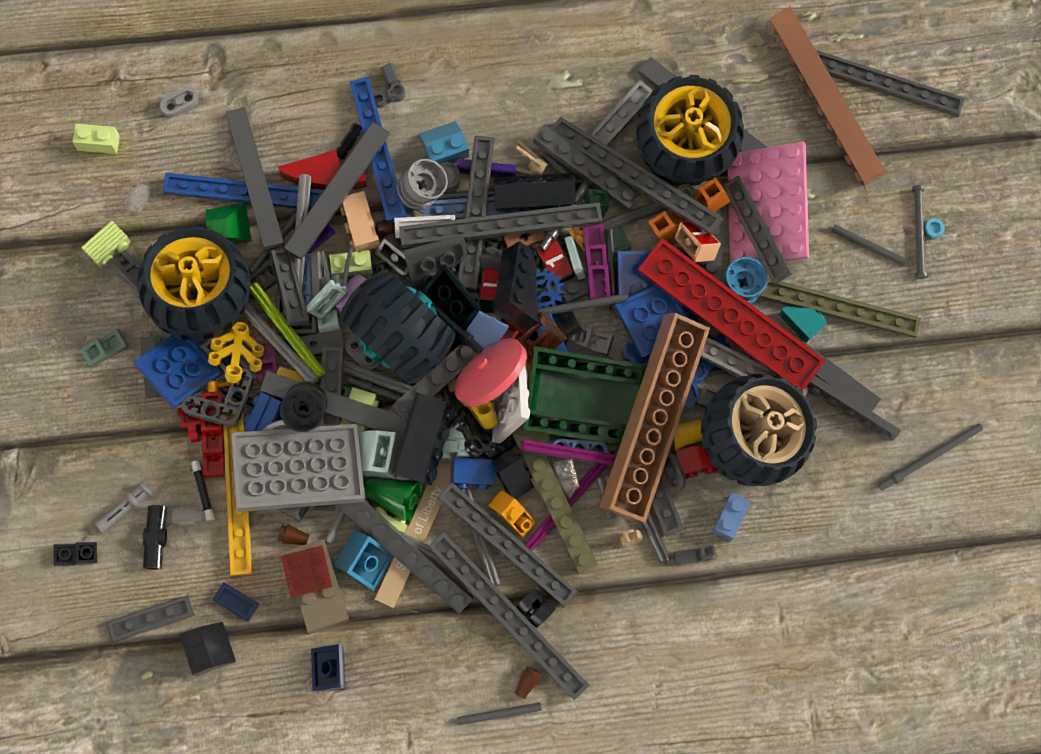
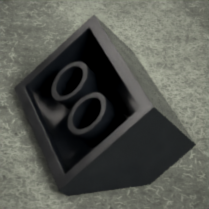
M446 264L442 265L422 291L425 296L464 331L477 312H482V308Z

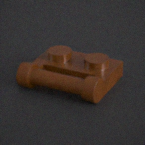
M541 311L539 313V323L521 335H517L514 339L522 344L526 349L527 356L532 361L534 346L556 350L567 337L550 320V317ZM544 325L547 329L529 346L527 340Z

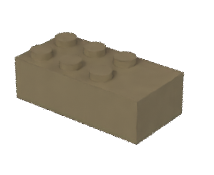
M321 539L284 551L307 632L313 634L350 622L325 540Z

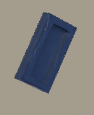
M224 582L213 598L214 602L248 623L260 605Z

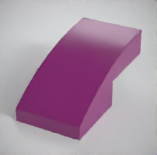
M267 339L256 341L264 347L263 356L258 358L262 361V368L257 372L259 381L264 380L267 371L275 374L278 372L276 351Z

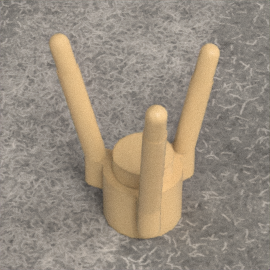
M518 140L517 143L522 148L516 146V150L531 160L528 165L530 171L516 167V171L526 175L543 174L548 163Z

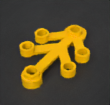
M237 322L230 329L229 333L211 340L210 347L217 352L209 354V364L219 365L222 358L232 354L231 365H228L225 370V378L230 383H237L241 379L240 355L250 363L249 368L251 371L259 372L262 368V361L258 358L263 356L264 347L249 336L250 329L244 322ZM234 340L233 344L223 348V344ZM243 341L252 348L251 353L242 345Z

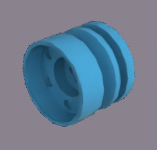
M740 257L728 266L726 272L721 277V282L752 305L766 288L768 276L766 269L758 260L751 257Z

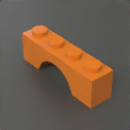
M716 177L700 187L694 200L713 212L731 202ZM664 211L648 223L659 240L663 238L669 243L675 238L680 222L688 221L674 212Z

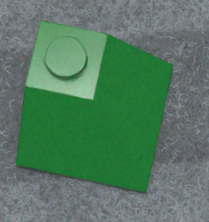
M246 203L206 209L208 231L214 230L222 234L233 244L252 241Z

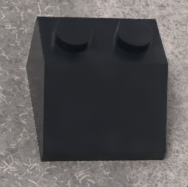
M223 622L201 626L179 634L192 675L199 676L236 662Z

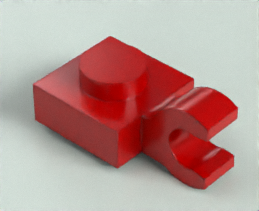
M195 405L187 406L189 410L194 407L200 411V408ZM182 407L178 408L182 430L188 429L191 443L200 442L197 427L201 426V419L190 417L184 413Z

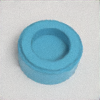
M936 218L928 220L924 225V234L930 239H938L945 230L943 222Z

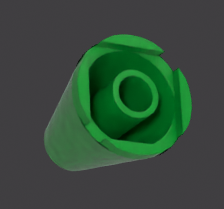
M370 477L363 483L365 497L400 520H411L418 507V504H415L417 497L421 498L422 495L421 483L380 477Z

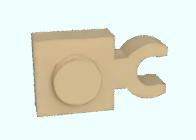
M634 529L623 532V536L619 538V543L622 548L641 542L643 539L639 530L634 531Z

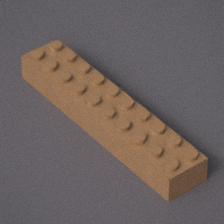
M677 313L664 314L599 508L634 522H646L710 330L709 327Z

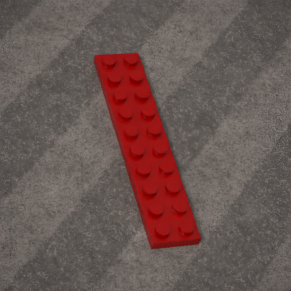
M663 238L637 270L768 370L788 380V383L799 387L802 391L826 361Z

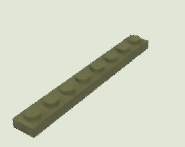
M768 278L766 288L760 295L762 299L796 308H812L823 315L912 338L917 337L921 317L782 281L774 285L770 278Z
M522 424L512 433V436L580 574L598 565L546 455L521 450V442L524 439L539 442L535 432L522 430Z

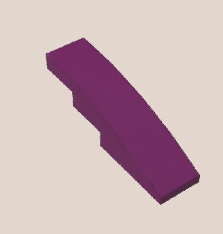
M604 224L583 226L590 299L610 296Z

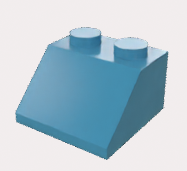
M456 121L419 133L427 158L436 161L438 164L444 162L454 163L457 162V159L469 157L468 144Z
M354 530L333 566L350 578L375 591L394 556L371 537Z

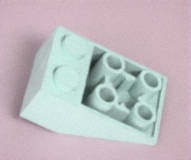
M388 431L358 432L362 475L396 479L397 475L392 473V469L402 437L396 432Z

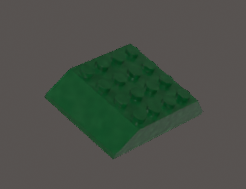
M534 346L528 383V408L530 409V416L523 423L522 430L620 445L647 365Z

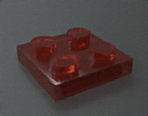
M323 546L281 556L291 598L333 587Z

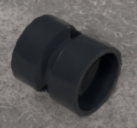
M534 588L516 608L524 616L528 615V621L537 629L556 609L548 601L544 602L542 600L543 596Z

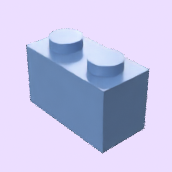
M732 492L712 533L731 542L751 501Z

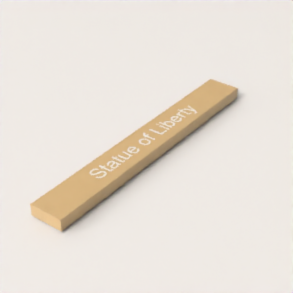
M457 455L451 456V459L459 457H457ZM451 459L439 461L436 479L433 481L432 486L427 485L405 533L423 543L442 505L437 498L450 484ZM395 557L375 597V601L393 609L411 573Z

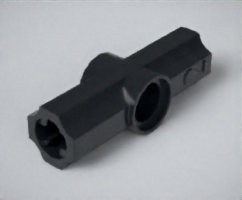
M150 505L147 509L146 528L143 531V546H145L143 568L159 570L162 569L163 549L167 543V529H165L167 507Z

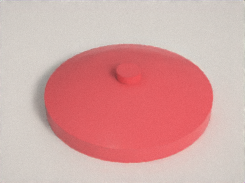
M512 338L499 340L487 346L481 353L476 354L461 371L455 384V396L463 405L469 407L479 406L495 399L521 373L527 358L526 349L518 340Z

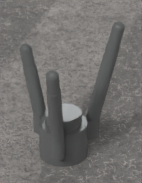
M353 245L349 246L342 279H340V275H332L329 257L325 256L323 250L320 251L326 284L333 280L335 284L339 283L341 287L347 286Z

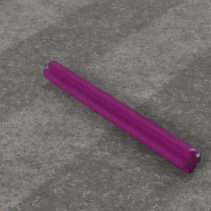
M525 439L521 442L522 451L614 465L617 456L615 454Z
M595 463L569 492L566 499L570 507L577 502L608 467L607 464ZM551 515L545 519L524 543L531 551L537 547L555 526Z

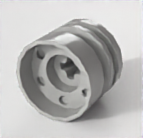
M420 159L414 162L398 179L396 186L397 194L402 203L414 210H423L430 207L445 192L448 184L447 174L436 161Z

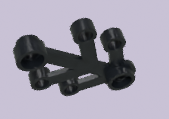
M462 406L457 411L459 417L453 422V426L457 431L462 432L466 440L464 442L466 453L473 457H479L482 453H486L489 457H494L499 452L497 448L499 443H493L492 433H483L484 428L478 422L475 425L470 410ZM481 441H489L490 444L484 445Z

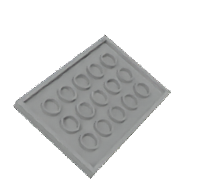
M357 424L319 426L308 432L277 429L231 433L237 512L365 502Z

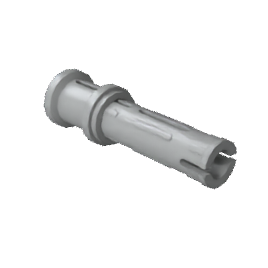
M143 481L139 482L140 485L131 493L127 492L123 501L111 509L99 521L95 522V525L102 533L120 520L132 508H139L140 503L147 497L154 495ZM122 509L117 515H115L112 519L108 521L109 518H111L115 513Z

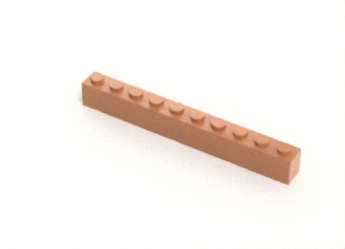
M791 6L770 17L772 24L769 26L773 34L780 36L781 40L778 42L783 51L788 50L790 57H788L789 62L793 68L797 66L800 71L797 75L801 83L804 84L806 82L809 89L806 91L811 100L816 99L818 103L816 109L821 117L825 115L828 120L825 124L830 133L834 132L837 138L834 140L839 149L844 148L847 154L844 158L848 165H853L856 169L854 175L859 183L863 182L866 186L886 175L882 164Z

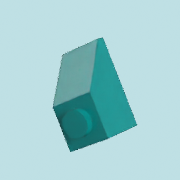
M784 307L779 313V316L806 343L827 324L825 317L812 308Z

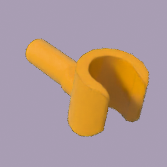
M211 381L207 385V392H219V388L230 386L231 383L228 381L222 383Z

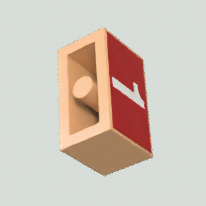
M680 222L674 238L694 262L715 260L721 245L713 235L710 236L690 222Z

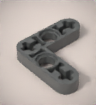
M242 369L241 378L246 375L248 381L244 380L243 389L240 388V380L237 383H231L224 404L195 396H188L181 403L182 410L190 417L227 427L236 426L241 420L254 382L251 372L247 369ZM235 393L243 395L242 400L238 403L231 400ZM194 402L196 407L201 408V413L199 409L194 407L189 410L187 405H191ZM208 407H215V415L207 416L205 414ZM221 409H223L222 412L225 415H230L232 412L235 418H231L228 421L226 416L221 415Z

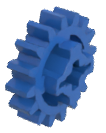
M537 268L536 280L544 278L543 280L536 281L538 309L556 306V302L562 303V299L559 296L565 295V292L560 290L564 288V283H558L561 277H554L555 271L549 274L547 268L540 273V270ZM553 282L556 285V293L550 288ZM546 287L547 292L540 294L539 288L543 289ZM547 299L550 300V301H548V302L541 303L543 300H547Z

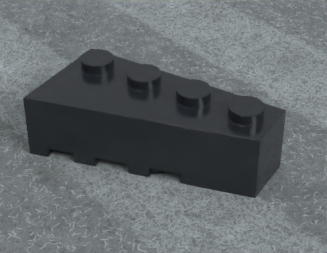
M518 241L502 252L493 312L523 333L539 323L534 252Z

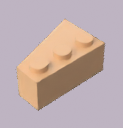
M365 192L347 195L339 208L341 215H346L347 222L344 223L346 233L351 234L352 241H349V244L353 245L352 252L358 251L360 253L361 251L370 250V255L375 254L379 247V239L376 235Z

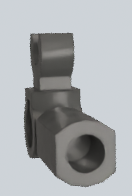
M388 63L381 67L384 78L390 88L386 89L387 91L385 92L377 91L373 94L375 99L378 97L383 98L381 102L377 103L379 108L384 107L388 101H401L406 95L393 63Z
M715 545L697 548V551L695 548L674 551L675 564L695 563L697 560L699 562L714 560V555L717 554Z

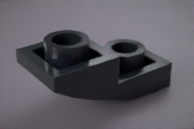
M97 542L54 544V566L96 564Z

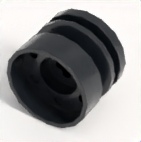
M301 381L294 384L287 391L280 406V415L283 422L290 429L297 432H308L315 429L321 423L328 407L327 396L319 385L310 381ZM302 402H309L308 407L306 405L302 406L301 404Z

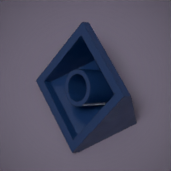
M336 644L312 648V690H345L344 646Z

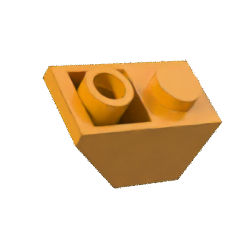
M502 490L488 504L490 509L521 537H524L536 523L514 497Z

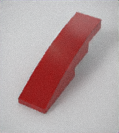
M222 392L202 393L203 399L223 404ZM208 407L205 414L207 416L215 415L216 408ZM201 420L203 477H225L223 425Z

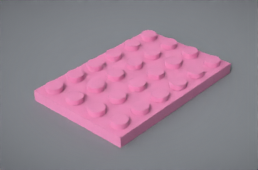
M797 142L739 152L733 164L728 168V181L738 175L742 178L785 261L808 259L806 144L804 142ZM729 202L730 264L740 257H751L762 264L731 202Z

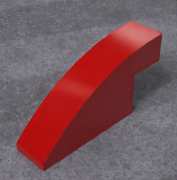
M336 150L281 165L278 168L282 178L299 185V176L308 174L311 176L310 189L325 191L341 166ZM364 173L352 190L367 187Z

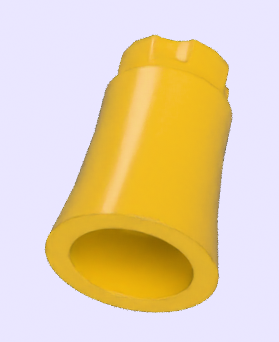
M697 419L678 424L670 447L672 452L702 442V420Z

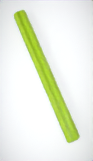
M253 283L250 287L252 295L304 363L314 372L318 379L326 373L323 367L293 328L288 326L287 320L260 285Z

